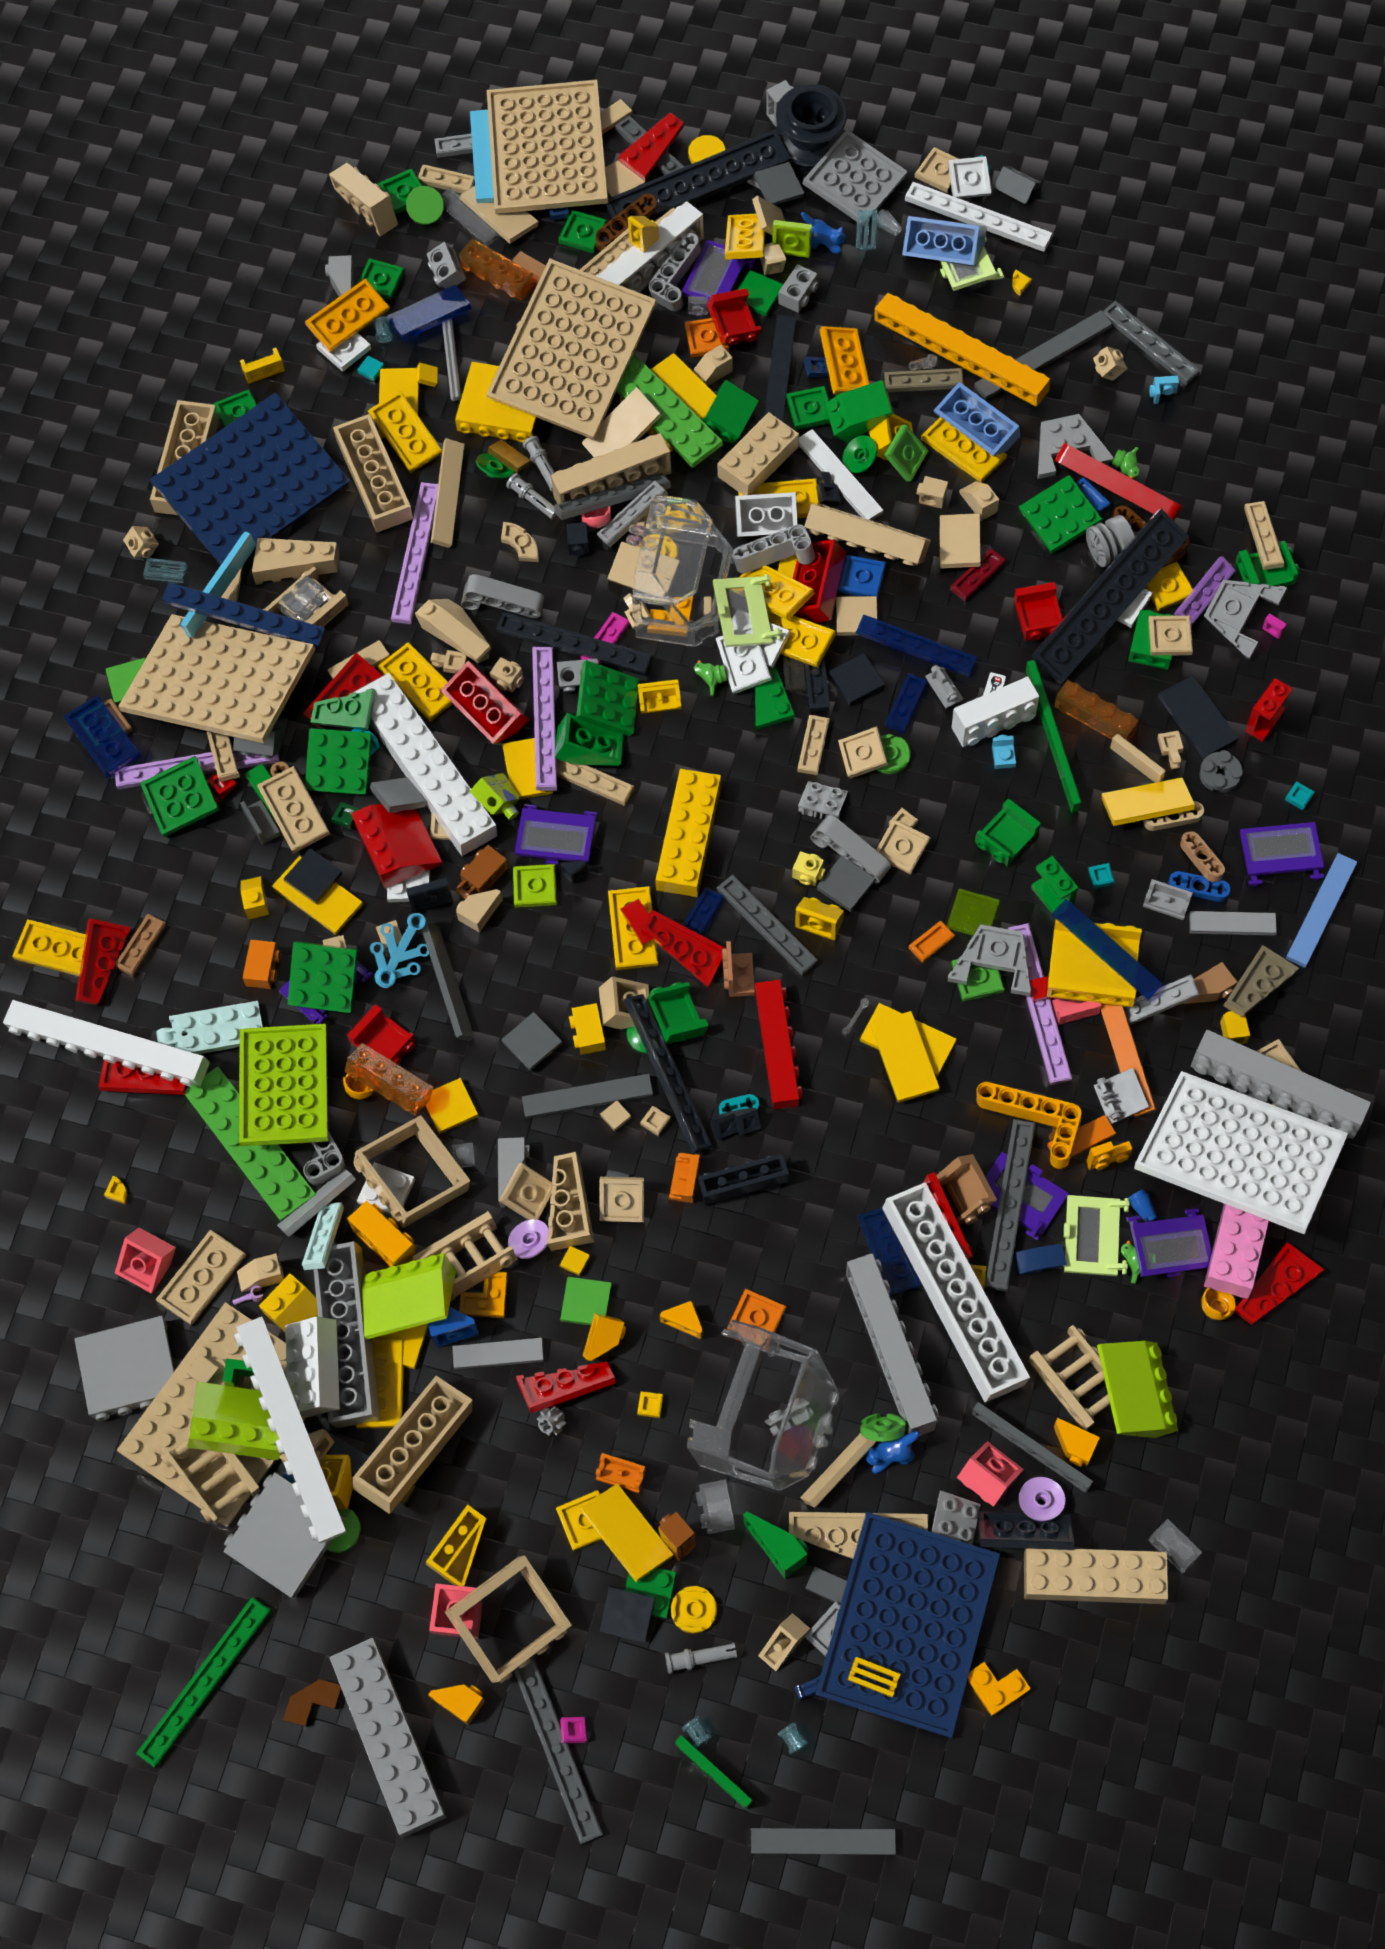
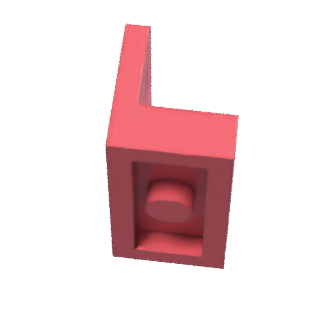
M1062 998L1051 1001L1058 1025L1097 1015L1101 1009V1003Z

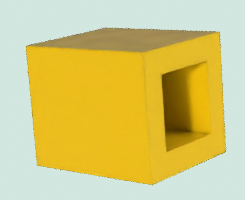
M1233 1011L1225 1013L1220 1022L1223 1037L1239 1044L1247 1043L1250 1032L1246 1016L1240 1017Z

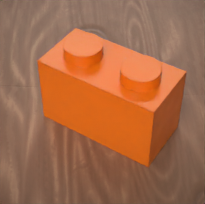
M250 940L243 973V981L247 987L271 989L272 982L276 981L277 970L275 967L276 963L280 962L281 951L278 950L275 942Z

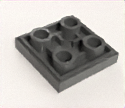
M789 162L755 172L754 174L765 200L773 205L801 198L804 195Z
M408 777L371 783V791L389 813L415 810L426 805V800Z
M841 856L817 885V890L851 912L873 885L875 878Z
M534 1012L502 1038V1042L530 1071L562 1045V1041Z

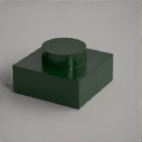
M341 802L332 817L333 823L352 829L355 823L351 813L359 810V808Z

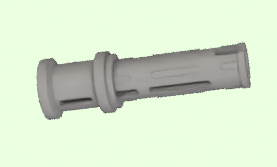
M537 436L529 437L524 441L523 447L528 450L531 455V461L537 464L550 491L553 492L551 475L554 474V470L546 458L547 452L545 449H542L539 443L540 439Z
M518 473L513 474L506 484L508 489H513L519 494L521 499H527L550 517L551 520L558 516L554 512V506L533 490L531 483H526L522 480ZM537 499L540 502H542L546 506V508L542 506L539 502H537Z
M735 1643L692 1652L690 1649H684V1652L665 1653L668 1674L685 1668L692 1670L694 1665L737 1658Z

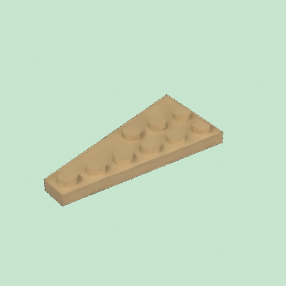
M789 1512V1533L794 1535L796 1539L801 1538L803 1542L853 1559L865 1513ZM872 1513L928 1531V1514Z

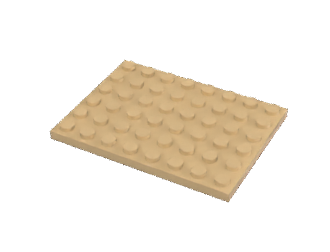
M597 80L487 90L495 214L608 203Z
M549 259L486 394L487 398L594 440L657 303L656 299Z
M172 614L119 704L120 711L264 744L315 651L314 645L206 621L201 625L195 636L191 638L186 635L180 625L185 617Z
M226 1302L117 1449L120 1454L201 1510L203 1509L175 1469L172 1466L168 1468L160 1458L163 1455L160 1448L165 1446L170 1453L188 1440L197 1381L189 1376L187 1371L200 1355L219 1368V1371L209 1383L225 1385L223 1375L226 1358L243 1360L242 1355L246 1354L243 1346L238 1347L234 1334L238 1333L237 1326L252 1320ZM268 1331L280 1364L287 1375L286 1343ZM238 1376L236 1387L255 1390L250 1377ZM301 1416L303 1422L307 1417ZM191 1448L175 1461L183 1471L209 1451ZM235 1454L257 1485L260 1484L276 1461ZM223 1456L220 1458L216 1457L188 1479L197 1489L224 1469L225 1464L228 1462ZM236 1474L234 1476L230 1475L201 1497L210 1507L239 1486L238 1483L241 1480ZM243 1493L216 1513L215 1516L218 1518V1521L229 1527L250 1498L251 1493Z

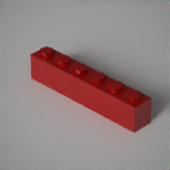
M780 980L755 983V994L773 1110L798 1107L799 1099L803 1097L801 1086L796 1084V1079H799L798 1066L793 1064V1059H796L795 1046L790 1045V1039H793L792 1026H787L786 1020L790 1019L789 1007H784V999H787L786 988L781 987Z

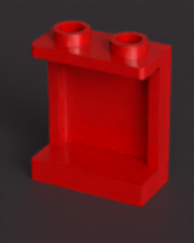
M747 288L714 294L707 303L722 345H736L746 340L747 342L754 341L762 330L761 326H755L746 300L749 296Z
M1055 582L1015 589L1014 602L1025 641H1036L1043 637H1048L1062 621L1056 598L1057 588Z
M1275 678L1253 707L1245 732L1263 742L1284 714L1286 708L1281 705L1291 693L1292 688Z
M376 1004L347 1035L349 1042L386 1072H389L392 1068L395 1069L400 1064L401 1058L406 1053H410L416 1044L414 1034L406 1032L388 1018Z

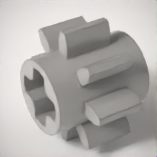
M555 1406L551 1410L549 1408L543 1409L540 1412L541 1415L537 1418L540 1430L548 1436L552 1432L555 1435L559 1434L563 1430L562 1427L566 1425L563 1412Z

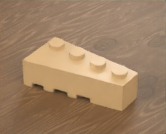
M345 163L329 174L334 189L348 204H352L359 215L363 214L370 226L375 225L376 233L380 237L398 225L391 205L392 199L387 192H383L376 183L373 184L366 175L363 176L356 167L353 168L350 164Z
M258 538L252 569L256 585L263 584V581H281L282 578H301V575L305 571H309L313 566L316 568L318 575L337 572L340 557L337 543Z
M576 1152L554 1156L553 1187L550 1199L551 1210L547 1236V1246L551 1251L594 1242L580 1159Z

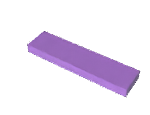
M1223 556L1217 559L1174 613L1175 616H1190L1191 626L1212 601L1222 581L1229 580L1236 571Z

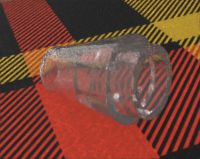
M884 209L874 219L877 227L895 237L902 230V227L891 213Z

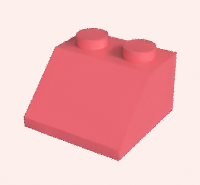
M138 1228L125 1237L115 1274L153 1293L170 1267L176 1247Z
M987 1441L969 1459L957 1478L966 1487L981 1496L985 1502L990 1503L994 1507L1024 1469Z
M436 1584L429 1631L437 1635L461 1637L445 1614V1611L476 1588ZM482 1600L459 1616L474 1639L479 1638Z

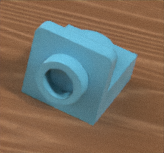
M1178 376L1154 377L1153 385H1150L1149 388L1150 397H1153L1154 404H1158L1160 394L1170 395L1177 392Z
M1000 735L994 737L992 752L995 769L1016 767L1014 736Z

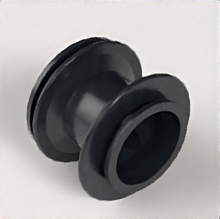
M815 84L801 85L786 92L779 100L776 107V119L778 122L776 132L791 157V166L811 171L845 132L847 107L839 94L832 89Z

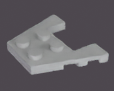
M1079 414L1041 422L1038 479L1056 475L1052 458L1057 456L1063 443L1079 451L1090 450L1092 458L1105 465L1113 462V456Z
M1223 580L1204 617L1250 660L1259 643L1240 634L1259 598L1279 606L1287 592V587Z
M980 924L963 955L959 957L956 966L949 973L948 982L967 985L971 965L1014 972L1011 993L1030 996L1031 988L1023 932Z

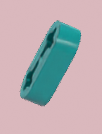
M751 1094L724 1100L719 1105V1114L726 1113L723 1111H725L727 1106L733 1109L732 1111L747 1109V1101L754 1104L753 1108H756L758 1112L759 1100Z

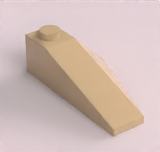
M449 599L428 600L415 613L422 629L476 662L491 649L463 608Z

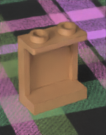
M973 1154L957 1157L936 1175L940 1185L946 1186L960 1213V1216L956 1219L958 1224L965 1223L969 1225L978 1220L977 1216L979 1214L989 1211L991 1209L990 1205L997 1201Z

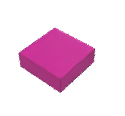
M1269 613L1265 618L1262 629L1280 639L1284 633L1286 623Z
M562 1717L560 1719L562 1743H585L587 1741L585 1717Z

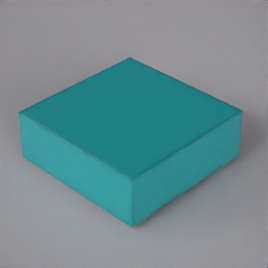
M367 356L357 370L358 374L375 381L380 375V369H384L385 366L384 363Z
M1296 781L1285 800L1304 810L1314 795V791Z
M1109 863L1088 868L1093 889L1114 885Z

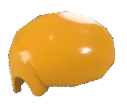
M364 1068L350 1069L343 1078L346 1093L351 1098L358 1100L372 1095L377 1084L374 1074Z
M1210 1287L1205 1290L1201 1299L1202 1310L1208 1317L1214 1320H1223L1231 1317L1236 1308L1235 1298L1232 1294L1210 1289Z

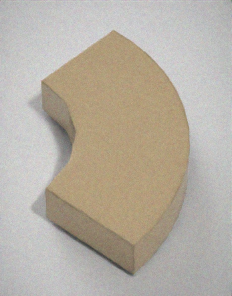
M503 522L502 543L509 544L516 549L519 561L539 562L538 548L534 538L524 528L513 523Z

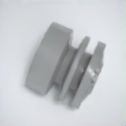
M1121 515L1105 521V525L1099 523L1086 530V539L1090 552L1101 567L1112 563L1134 538L1129 523Z

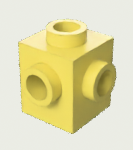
M800 851L792 869V878L799 880L804 885L811 884L816 886L818 880H822L826 872L824 860L818 855H809Z

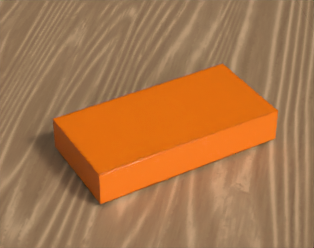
M939 921L911 943L909 949L924 963L953 940L955 935L942 921Z

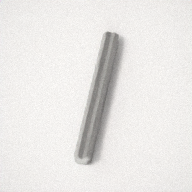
M443 318L442 326L450 396L452 401L461 400L453 322L451 318Z

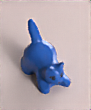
M802 212L803 220L807 224L812 225L811 248L816 249L819 244H823L831 252L840 253L841 248L839 244L844 243L846 235L842 232L843 227L834 229L823 220L813 219L805 212Z
M918 1431L908 1435L905 1433L899 1439L873 1445L866 1452L867 1462L874 1465L872 1468L873 1473H881L894 1462H900L901 1464L910 1463L915 1457L911 1443L919 1437L920 1433Z

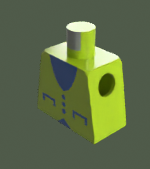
M504 773L482 777L470 790V793L492 815L504 813L509 820H512L519 814L514 807L519 800V796Z

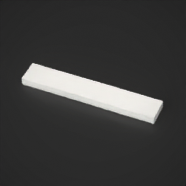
M813 429L799 437L801 449L821 472H830L831 483L837 484L838 491L862 518L873 521L883 514V509Z

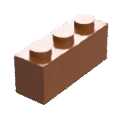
M677 1512L673 1515L667 1514L659 1522L661 1524L659 1526L660 1537L678 1561H681L696 1548L695 1533Z

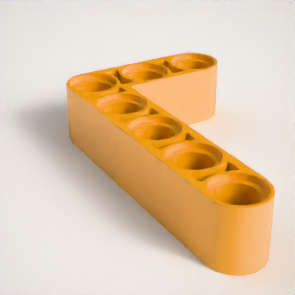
M983 1082L977 1087L976 1101L981 1108L1057 1127L1051 1146L1050 1163L1057 1169H1063L1068 1166L1081 1122V1109L1078 1105L990 1082ZM988 1093L991 1096L983 1097L982 1094ZM1010 1099L1012 1102L1005 1103L1002 1100ZM1031 1104L1033 1107L1026 1108L1024 1105ZM1049 1109L1053 1110L1054 1113L1048 1114L1045 1111ZM1068 1115H1073V1116H1075L1076 1118H1075V1119H1069V1118H1067L1066 1116H1068ZM1062 1134H1068V1135H1070L1071 1137H1070V1138H1063V1137H1061V1135H1062ZM1057 1153H1062L1065 1155V1157L1058 1158L1055 1155Z

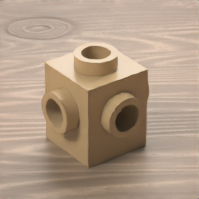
M1106 347L1100 350L1099 354L1093 358L1096 364L1095 368L1103 378L1114 381L1127 370L1123 361V354L1118 349Z
M132 526L123 539L130 553L136 558H150L159 545L148 527Z
M501 657L490 672L491 681L502 691L507 690L513 693L516 687L519 688L523 682L521 667L516 662H509Z

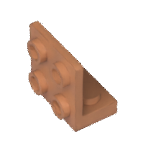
M731 941L726 942L727 949H722L724 989H729V997L755 995L752 953L731 954Z

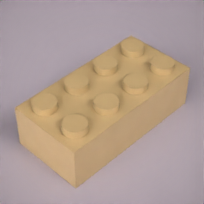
M768 412L717 464L718 477L742 495H752L799 447V433Z

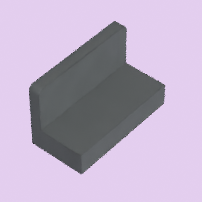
M1003 166L994 188L1023 203H1027L1033 190H1037L1041 182L1011 166Z
M261 800L248 807L244 801L240 803L245 816L262 845L281 836Z

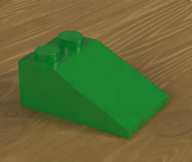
M883 380L841 393L825 403L834 436L846 443H849L894 414L886 384Z
M567 713L557 727L554 758L573 765H620L623 734L578 719L575 715Z
M749 1512L743 1514L744 1525L784 1579L807 1563L808 1548L801 1538L797 1540L794 1535Z

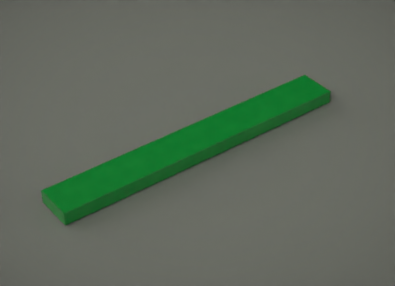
M1027 661L1026 674L1039 695L1037 708L1071 813L1079 812L1081 805L1080 796L1036 661Z
M253 1597L249 1600L136 1753L154 1768H157L271 1613L270 1609Z

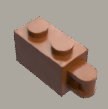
M489 845L484 849H480L476 853L475 859L462 868L460 874L462 882L457 886L455 892L464 899L468 895L486 892L508 869L507 859Z

